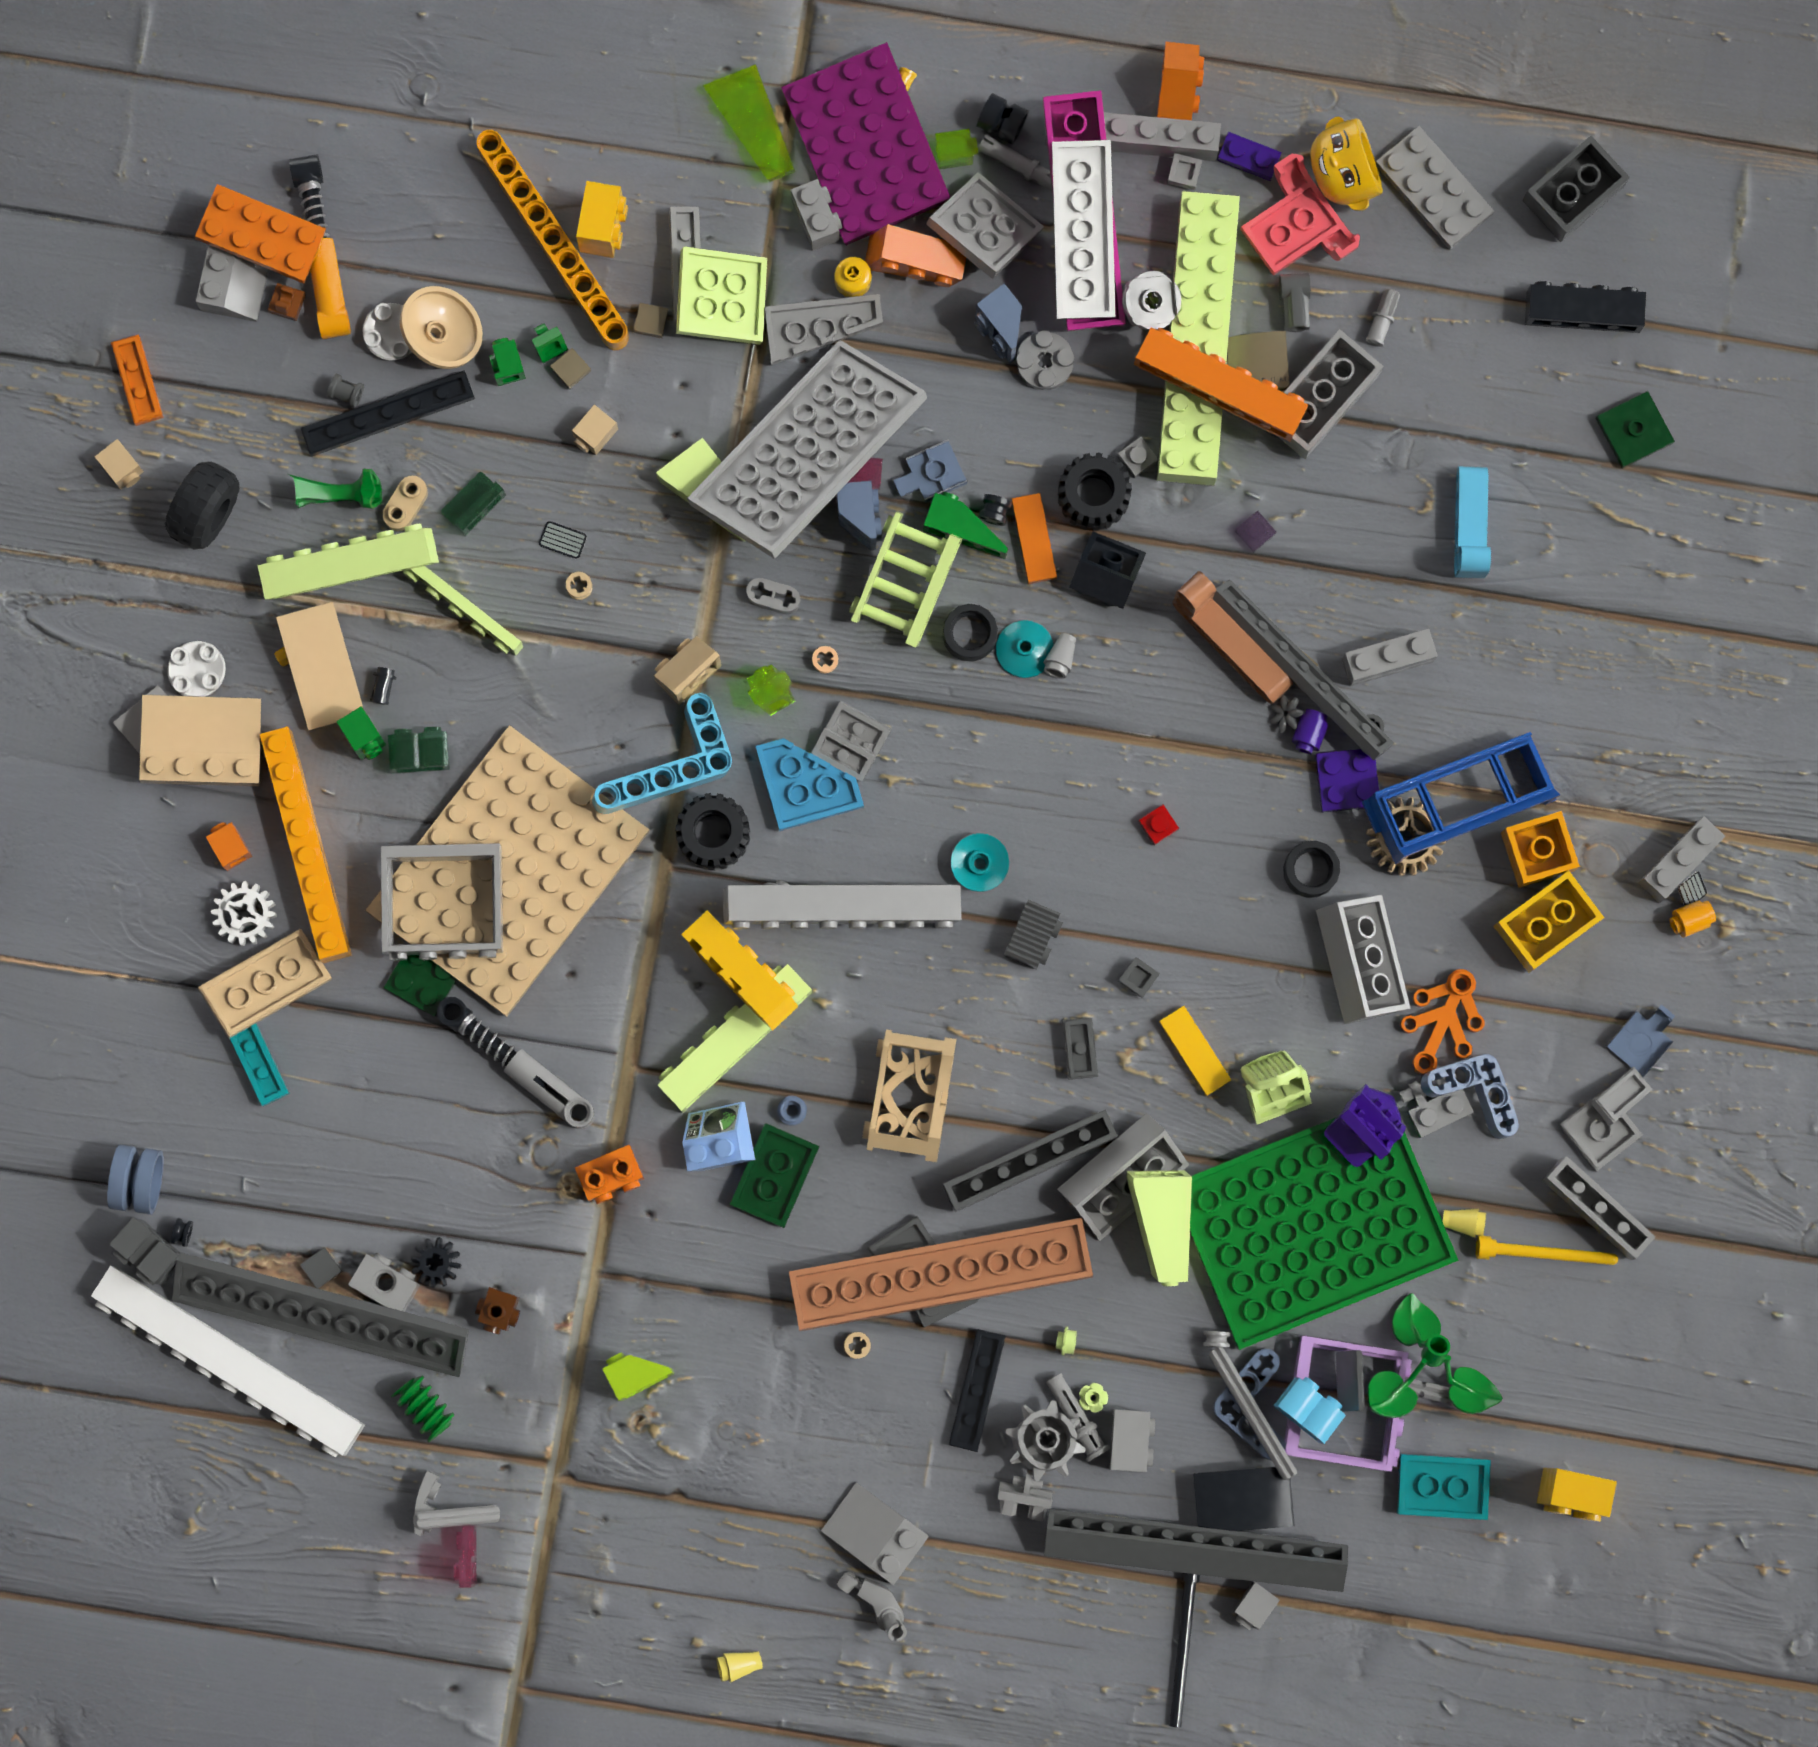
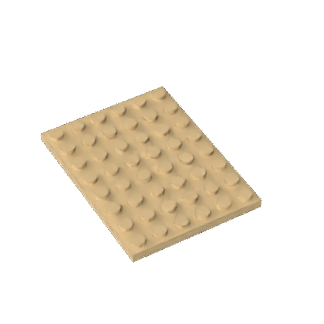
M510 725L417 843V845L500 843L502 847L503 953H496V958H479V954H467L465 959H449V954L437 955V959L431 961L439 965L506 1017L650 832L647 827L624 810L610 814H602L596 811L592 804V798L596 789ZM603 794L598 795L600 802L609 805L613 803ZM492 860L403 862L393 874V932L409 944L493 942ZM380 891L368 906L366 912L382 923Z

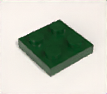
M407 955V960L398 962L384 989L429 1015L436 1017L439 1003L448 997L457 979L431 960H421L419 955Z

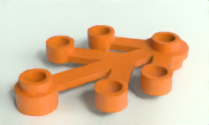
M1458 969L1453 971L1448 976L1445 984L1428 990H1417L1412 997L1413 1003L1417 1007H1425L1431 1000L1446 995H1449L1444 1006L1417 1016L1408 1015L1400 1022L1401 1030L1404 1033L1411 1034L1418 1027L1437 1021L1424 1051L1415 1055L1412 1061L1414 1070L1420 1075L1436 1069L1437 1058L1435 1054L1448 1027L1455 1043L1453 1050L1455 1056L1459 1059H1465L1472 1054V1045L1466 1040L1456 1013L1460 1000L1468 1016L1466 1020L1467 1029L1470 1032L1476 1033L1482 1030L1485 1025V1021L1479 1015L1471 995L1476 988V980L1472 973L1467 970ZM1456 980H1464L1466 983L1465 989H1458L1455 984ZM1418 993L1426 995L1427 1001L1425 1003L1417 1001ZM1472 1018H1477L1480 1021L1479 1028L1471 1027L1470 1020ZM1407 1019L1413 1020L1415 1023L1414 1029L1408 1030L1405 1027L1404 1023ZM1459 1045L1467 1046L1468 1053L1466 1055H1461L1458 1052ZM1425 1058L1429 1061L1427 1069H1422L1419 1066L1420 1059Z

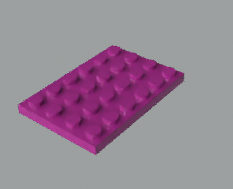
M887 42L781 87L821 187L826 186L832 201L828 203L832 213L837 212L840 218L842 228L839 231L845 245L870 236L887 224L896 225L943 205L951 198Z

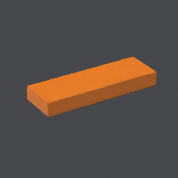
M139 334L111 342L135 426L164 418Z
M1037 493L1012 498L1011 501L1028 584L1057 579L1041 494Z

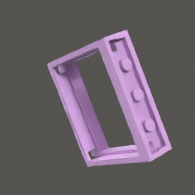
M1299 1336L1293 1379L1300 1378L1303 1380L1305 1377L1308 1378L1313 1348L1337 1352L1361 1350L1362 1356L1394 1360L1393 1372L1400 1375L1404 1382L1405 1377L1411 1375L1412 1360L1408 1359V1352ZM1387 1417L1381 1461L1298 1448L1301 1428L1288 1418L1284 1438L1286 1448L1284 1450L1288 1456L1392 1472V1466L1397 1467L1400 1449L1395 1448L1397 1436H1402L1404 1419Z

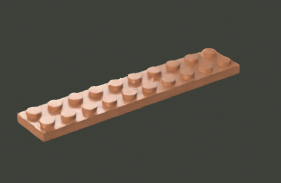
M1082 1218L789 1271L799 1331H806L1093 1278L1083 1221Z

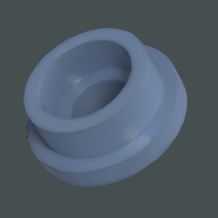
M788 1096L780 1101L777 1113L783 1123L794 1126L800 1124L805 1119L807 1107L801 1098ZM791 1105L796 1106L798 1109V1113L795 1116H789L786 1112L787 1108Z

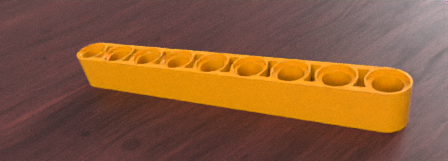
M494 130L482 131L477 138V148L482 160L604 344L611 350L623 349L629 341L625 322L501 135ZM487 142H496L498 144L497 148L493 151L483 149ZM504 165L513 167L512 172L507 175L499 173V169ZM520 188H525L529 191L528 195L524 198L515 197L514 194ZM534 212L545 214L541 221L534 222L530 219L531 214ZM551 235L560 237V241L555 245H549L545 242L546 238ZM571 258L576 263L572 268L565 269L561 266L563 260ZM581 282H588L592 285L587 292H579L576 288ZM598 305L607 308L606 313L602 316H596L592 313V310ZM613 329H619L623 332L622 336L617 340H612L607 336Z

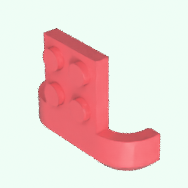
M1293 153L1275 164L1273 168L1277 182L1286 197L1241 226L1240 229L1273 276L1319 245L1334 260L1340 261L1358 248L1360 240L1359 234L1353 235L1347 229L1311 179L1304 165V157Z

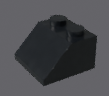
M1093 531L1079 560L1069 588L1077 590L1082 595L1104 601L1109 606L1124 609L1146 552Z

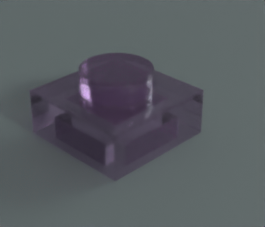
M1256 511L1235 529V532L1253 553L1277 533L1259 511Z

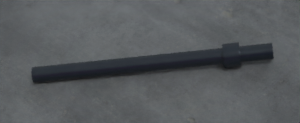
M1182 1573L1181 1580L1184 1581L1169 1724L1171 1727L1179 1728L1182 1725L1196 1583L1200 1581V1575Z

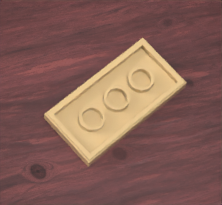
M333 602L276 617L308 730L337 723L336 721L360 706L363 707Z
M299 929L199 986L198 990L230 1039L329 982L332 977L324 964L319 960V956L302 929Z

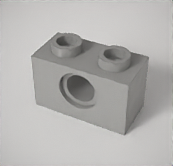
M377 1252L374 1257L366 1254L348 1285L385 1307L405 1312L420 1287V1284L415 1282L417 1276L403 1267L399 1272L389 1266L392 1261ZM384 1274H390L394 1279L392 1288L387 1291L381 1290L378 1284L380 1277Z

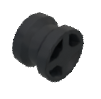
M985 494L983 498L985 505L983 510L979 512L978 518L993 525L1005 526L1007 522L1005 515L1010 510L1012 502L997 495Z

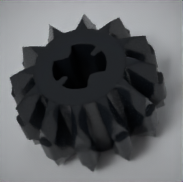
M437 1237L435 1247H433L430 1239H425L427 1250L417 1245L415 1250L422 1255L420 1258L414 1256L410 1259L411 1262L420 1263V1266L411 1270L413 1274L424 1272L419 1277L418 1282L423 1284L430 1276V1288H435L437 1278H439L440 1284L443 1287L447 1286L445 1276L448 1275L451 1279L455 1280L457 1276L450 1270L451 1268L461 1269L462 1266L460 1263L452 1262V1259L460 1256V1252L455 1251L449 1254L454 1244L448 1242L442 1249L443 1239ZM436 1255H440L439 1259L443 1260V1266H438L436 1271H432L433 1266L429 1265V1260L435 1259Z

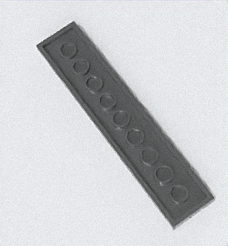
M182 1252L179 1253L180 1257L176 1260L172 1297L174 1302L460 1377L469 1332L467 1328Z

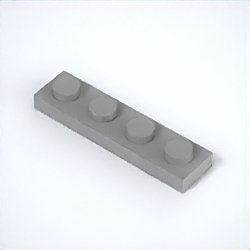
M670 207L673 322H677L681 249L683 247L701 249L699 207Z

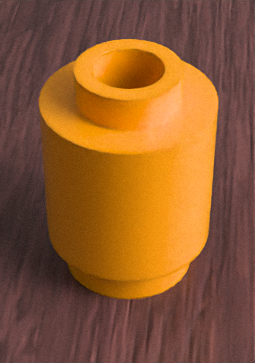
M1698 900L1673 910L1669 921L1673 932L1685 938L1710 928L1711 924L1716 922V915L1709 901L1701 902Z

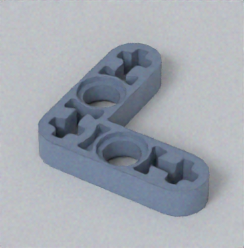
M1480 1055L1434 1069L1422 1076L1421 1088L1427 1096L1432 1098L1474 1086L1490 1133L1495 1138L1504 1139L1517 1132L1519 1126L1518 1119L1499 1063L1492 1055ZM1487 1065L1488 1071L1482 1072L1480 1066ZM1457 1068L1465 1073L1466 1079L1463 1084L1459 1083L1455 1078V1070ZM1445 1078L1447 1082L1439 1086L1432 1085L1433 1080ZM1493 1080V1083L1485 1085L1486 1081ZM1490 1089H1494L1498 1093V1104L1490 1101L1488 1096ZM1502 1108L1503 1112L1495 1114V1110ZM1506 1121L1507 1127L1501 1128L1499 1123Z
M1271 1349L1257 1351L1239 1372L1241 1378L1249 1376L1254 1380L1255 1387L1251 1392L1253 1398L1279 1367V1357ZM1270 1355L1272 1357L1270 1363L1273 1367L1272 1369L1266 1367L1259 1373L1264 1376V1379L1260 1382L1254 1373L1248 1371V1368L1252 1366L1256 1370L1261 1364L1258 1359L1259 1356L1266 1357ZM1226 1387L1214 1402V1414L1262 1457L1271 1460L1262 1443L1259 1442L1257 1446L1253 1442L1258 1439L1256 1434L1247 1436L1242 1432L1241 1425L1247 1419L1245 1415L1241 1416L1236 1426L1231 1423L1235 1419L1234 1416L1230 1413L1224 1415L1220 1413L1222 1410L1220 1402L1222 1400L1224 1402L1232 1400L1234 1402L1232 1409L1238 1414L1241 1412V1408L1229 1388ZM1273 1430V1432L1275 1433L1276 1437L1278 1438L1279 1442L1285 1450V1440L1275 1430Z

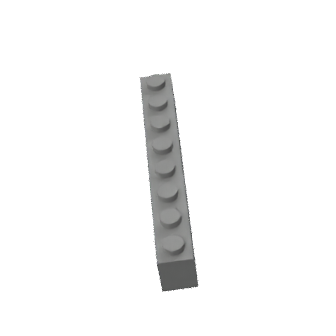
M728 885L723 889L724 924H732V929L736 930L750 929V924H761V929H779V924H791V929H808V924H820V929H836L837 924H849V929H865L866 924H878V929H893L895 924H906L907 929L924 928V924H935L936 929L953 928V924L962 920L961 886Z

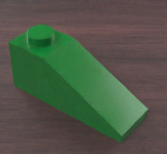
M942 492V495L935 493L923 531L946 539L949 538L950 534L963 538L961 541L962 545L1006 559L1008 547L963 502L958 501V496L948 492Z

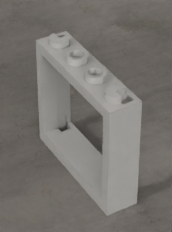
M500 843L381 846L382 953L384 956H389V960L401 961L407 960V955H419L421 960L437 959V955L449 954V959H465L467 954H479V958H496V953H503L502 847ZM492 860L493 942L393 945V862Z

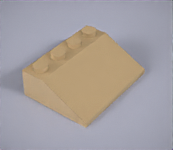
M142 695L140 783L259 787L261 699Z

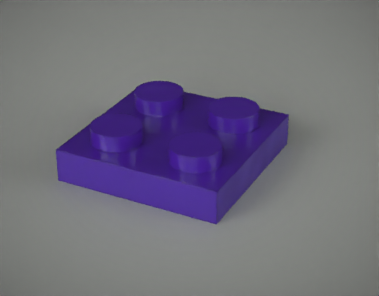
M1361 749L1316 753L1315 760L1322 813L1363 809L1362 801L1379 791L1376 760L1373 761Z

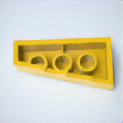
M708 910L681 934L698 957L772 1031L798 1007L792 998L795 992L784 981L779 984L774 979L777 976L766 963L761 966L756 961L758 956L748 945L743 947L738 942L740 938L730 927L725 929Z

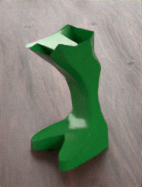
M363 469L360 478L354 483L340 485L322 483L290 475L294 478L295 504L298 506V510L303 506L313 503L357 501L363 508L374 509L382 503L381 481L372 469Z

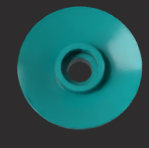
M1028 620L1017 621L1008 625L1000 633L996 643V655L1002 668L1009 674L1019 678H1031L1044 672L1045 665L1043 662L1054 646L1051 635L1042 625ZM1024 642L1029 643L1031 649L1028 652H1023L1020 649V645Z
M976 833L963 838L956 845L951 856V869L955 879L966 889L975 892H985L996 888L1003 882L1009 870V855L1001 841L989 834ZM977 859L985 861L986 865L983 869H977L974 866V862Z

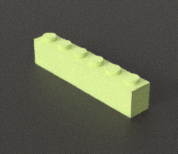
M421 524L404 527L405 532L394 535V530L376 533L377 539L367 541L366 536L349 539V545L339 547L338 542L322 545V551L311 553L310 548L294 551V557L284 559L283 555L267 557L266 564L257 565L265 600L277 599L439 563L432 528H422Z
M788 964L784 968L779 965L773 970L777 975L774 979L779 984L784 981L795 992L792 998L797 1005L801 1004L812 993V989ZM746 1004L740 1009L737 1005L734 1006L724 1016L726 1022L719 1028L715 1025L702 1036L705 1041L697 1049L691 1046L680 1057L683 1062L675 1069L672 1066L668 1067L658 1077L661 1080L658 1087L682 1113L772 1031Z

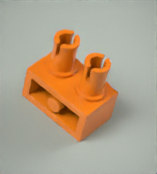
M630 1145L575 1167L588 1201L592 1202L595 1200L596 1204L612 1199V1193L623 1189L624 1193L640 1187L639 1181L644 1180Z

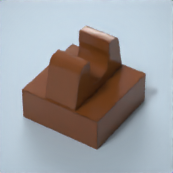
M277 283L268 311L269 313L297 321L306 294L304 291Z

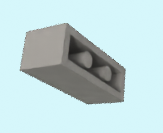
M1430 629L1346 652L1342 657V662L1349 685L1353 686L1433 663L1438 655Z
M1703 816L1638 884L1658 903H1661L1723 840L1725 835Z

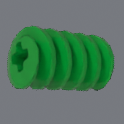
M422 1375L412 1378L391 1397L401 1395L397 1402L398 1407L408 1404L404 1414L406 1416L416 1414L412 1424L424 1423L420 1433L431 1432L427 1439V1442L430 1443L451 1425L450 1422L455 1414L453 1412L446 1415L443 1414L447 1406L446 1403L438 1406L435 1405L439 1395L428 1396L432 1386H420L424 1379Z

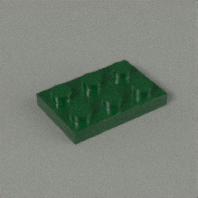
M765 1123L753 1150L755 1160L748 1161L730 1205L785 1228L820 1146Z

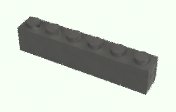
M1105 1109L943 1183V1188L954 1212H958L1115 1140L1118 1135Z

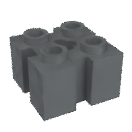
M133 1217L109 1244L115 1249L112 1254L124 1265L128 1264L131 1266L133 1264L136 1266L137 1271L135 1274L143 1282L152 1286L154 1284L163 1286L175 1273L176 1260L180 1257V1252L161 1237L144 1220Z

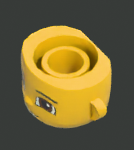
M1337 116L1329 120L1325 130L1315 138L1310 149L1311 165L1317 184L1324 196L1331 202L1339 205H1348L1355 211L1366 210L1369 207V199L1381 195L1383 189L1365 129L1361 121L1356 118L1344 121L1342 117Z

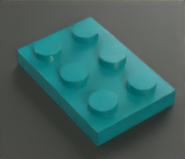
M1400 1454L1397 1514L1488 1520L1491 1460Z

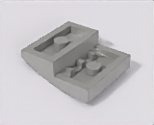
M840 701L811 753L862 782L892 728Z

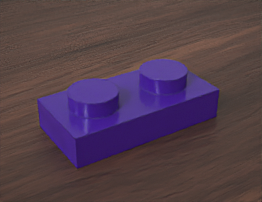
M1228 131L1217 161L1271 181L1274 174V165L1278 163L1282 152Z

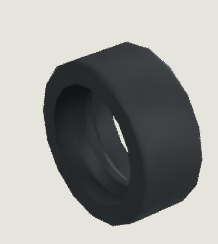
M965 604L958 606L949 613L944 621L942 637L945 647L951 655L962 661L973 662L983 659L991 653L996 645L998 634L996 619L989 610L980 605ZM967 616L981 619L986 625L988 632L984 644L972 650L959 646L953 636V628L957 621Z
M1316 840L1304 841L1296 845L1287 855L1283 866L1284 879L1288 887L1297 895L1306 898L1320 897L1328 893L1336 884L1340 874V861L1335 851L1327 844ZM1308 852L1322 855L1329 865L1327 879L1317 886L1304 885L1295 875L1294 866L1296 860Z

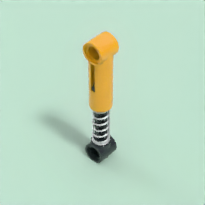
M318 154L289 159L294 187L299 189V196L303 199L301 202V206L304 208L302 215L306 217V221L326 228L328 226L324 223L326 215L322 212L324 205L320 201L322 195H319L320 185L324 181ZM326 232L310 268L317 306V320L322 339L351 334L334 240L327 238L329 234Z

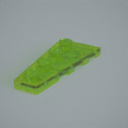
M756 64L703 85L769 182L796 172Z

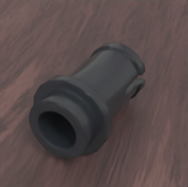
M378 667L377 672L373 673L376 677L370 698L371 702L383 705L389 704L392 682L397 678L394 676L395 670Z

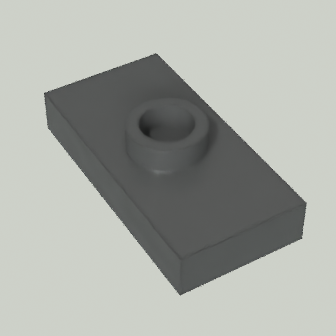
M1092 1018L1063 1020L1068 1080L1098 1077Z

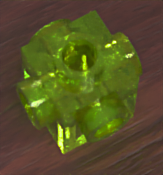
M771 664L758 668L754 675L747 678L751 688L748 690L751 700L770 716L795 702L789 688L792 685L791 680L784 670L779 671Z

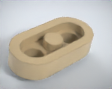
M405 477L383 510V519L390 529L403 531L404 527L410 526L428 496V489L420 477ZM416 486L418 488L415 494L407 493L408 487ZM396 510L402 511V516L399 519L392 517L393 512Z

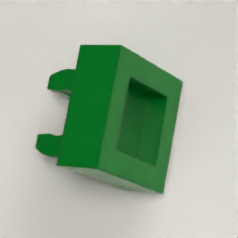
M545 323L534 328L538 336L531 341L542 363L568 350L557 326L548 330Z

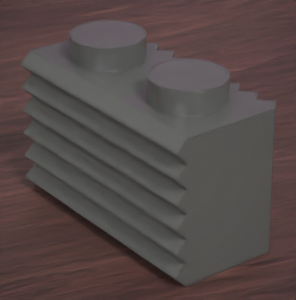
M1028 900L1004 956L1036 970L1039 963L1045 965L1052 950L1047 947L1050 937L1057 938L1063 922L1058 920L1061 913Z

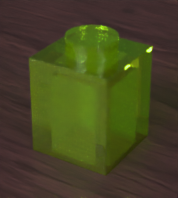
M969 129L935 133V147L939 169L973 165L974 155L978 154L976 137L971 138Z

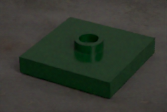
M1648 391L1595 418L1622 469L1675 442Z

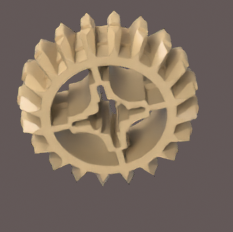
M1399 797L1396 799V808L1390 801L1387 802L1393 817L1404 814V820L1399 828L1401 834L1405 831L1406 827L1407 831L1410 832L1409 835L1412 834V839L1426 834L1416 829L1413 816L1424 823L1428 833L1434 831L1427 813L1422 810L1423 804L1421 801L1417 807H1414V798L1409 797L1406 806H1404L1402 798ZM1373 828L1368 829L1366 832L1367 835L1375 837V839L1367 842V846H1377V849L1371 853V856L1376 857L1380 854L1383 857L1378 862L1380 867L1386 861L1390 863L1387 870L1389 873H1392L1396 866L1399 867V876L1405 875L1406 868L1409 869L1411 876H1415L1417 874L1416 866L1422 872H1426L1428 870L1426 862L1430 865H1435L1437 862L1432 854L1436 856L1443 854V850L1435 845L1427 848L1426 852L1418 858L1408 859L1407 856L1400 863L1395 864L1385 845L1381 832L1375 834ZM1446 841L1437 845H1444Z

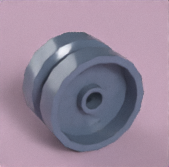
M118 1145L113 1156L108 1181L107 1203L109 1209L126 1211L133 1204V1208L137 1213L150 1215L154 1213L163 1178V1151L145 1148L139 1156L136 1147Z

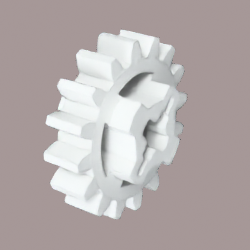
M243 881L242 888H238L235 883H231L232 891L227 892L222 889L223 899H214L219 908L211 910V914L218 916V919L212 923L215 927L222 926L218 933L221 937L229 934L228 942L233 944L238 938L239 944L245 946L246 939H249L255 945L257 944L256 936L260 935L266 938L265 928H274L269 919L277 917L275 912L270 911V908L275 906V902L273 900L266 901L269 893L265 890L259 894L260 886L256 883L252 889H249L247 881ZM244 895L242 900L236 902L231 901L233 898L237 896ZM257 900L262 905L263 916L258 914L256 910ZM247 908V911L255 919L251 917H243L241 919L238 913L233 909L244 911ZM225 911L228 912L232 918L230 928L225 920ZM252 925L257 926L254 930L250 932L242 933L247 927H250Z

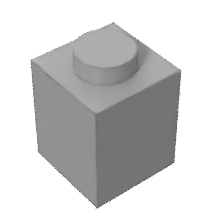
M1252 1582L1232 1610L1238 1615L1235 1621L1248 1630L1252 1626L1259 1630L1280 1600L1256 1582Z

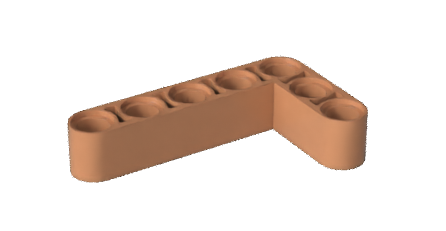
M1197 571L1177 590L1172 602L1173 606L1264 700L1273 704L1293 685L1292 680L1213 600L1216 592L1215 586L1203 573Z

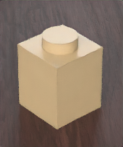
M593 405L572 430L573 436L576 439L574 443L583 452L588 453L590 450L597 455L616 433L618 426L617 422L596 405Z
M118 439L95 456L120 489L125 486L127 488L133 486L139 481V475L143 473L141 467Z

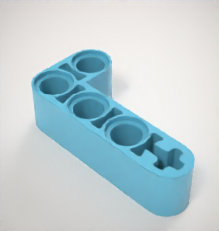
M1458 466L1455 500L1454 575L1457 578L1485 579L1491 565V548L1487 547L1488 468Z

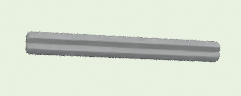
M1217 1347L1209 1353L1211 1360L1282 1479L1288 1480L1297 1474L1296 1468L1224 1348Z

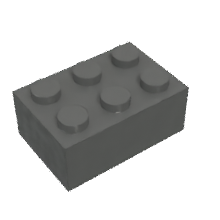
M1590 136L1526 192L1522 201L1554 236L1562 242L1623 189L1630 177L1601 145Z

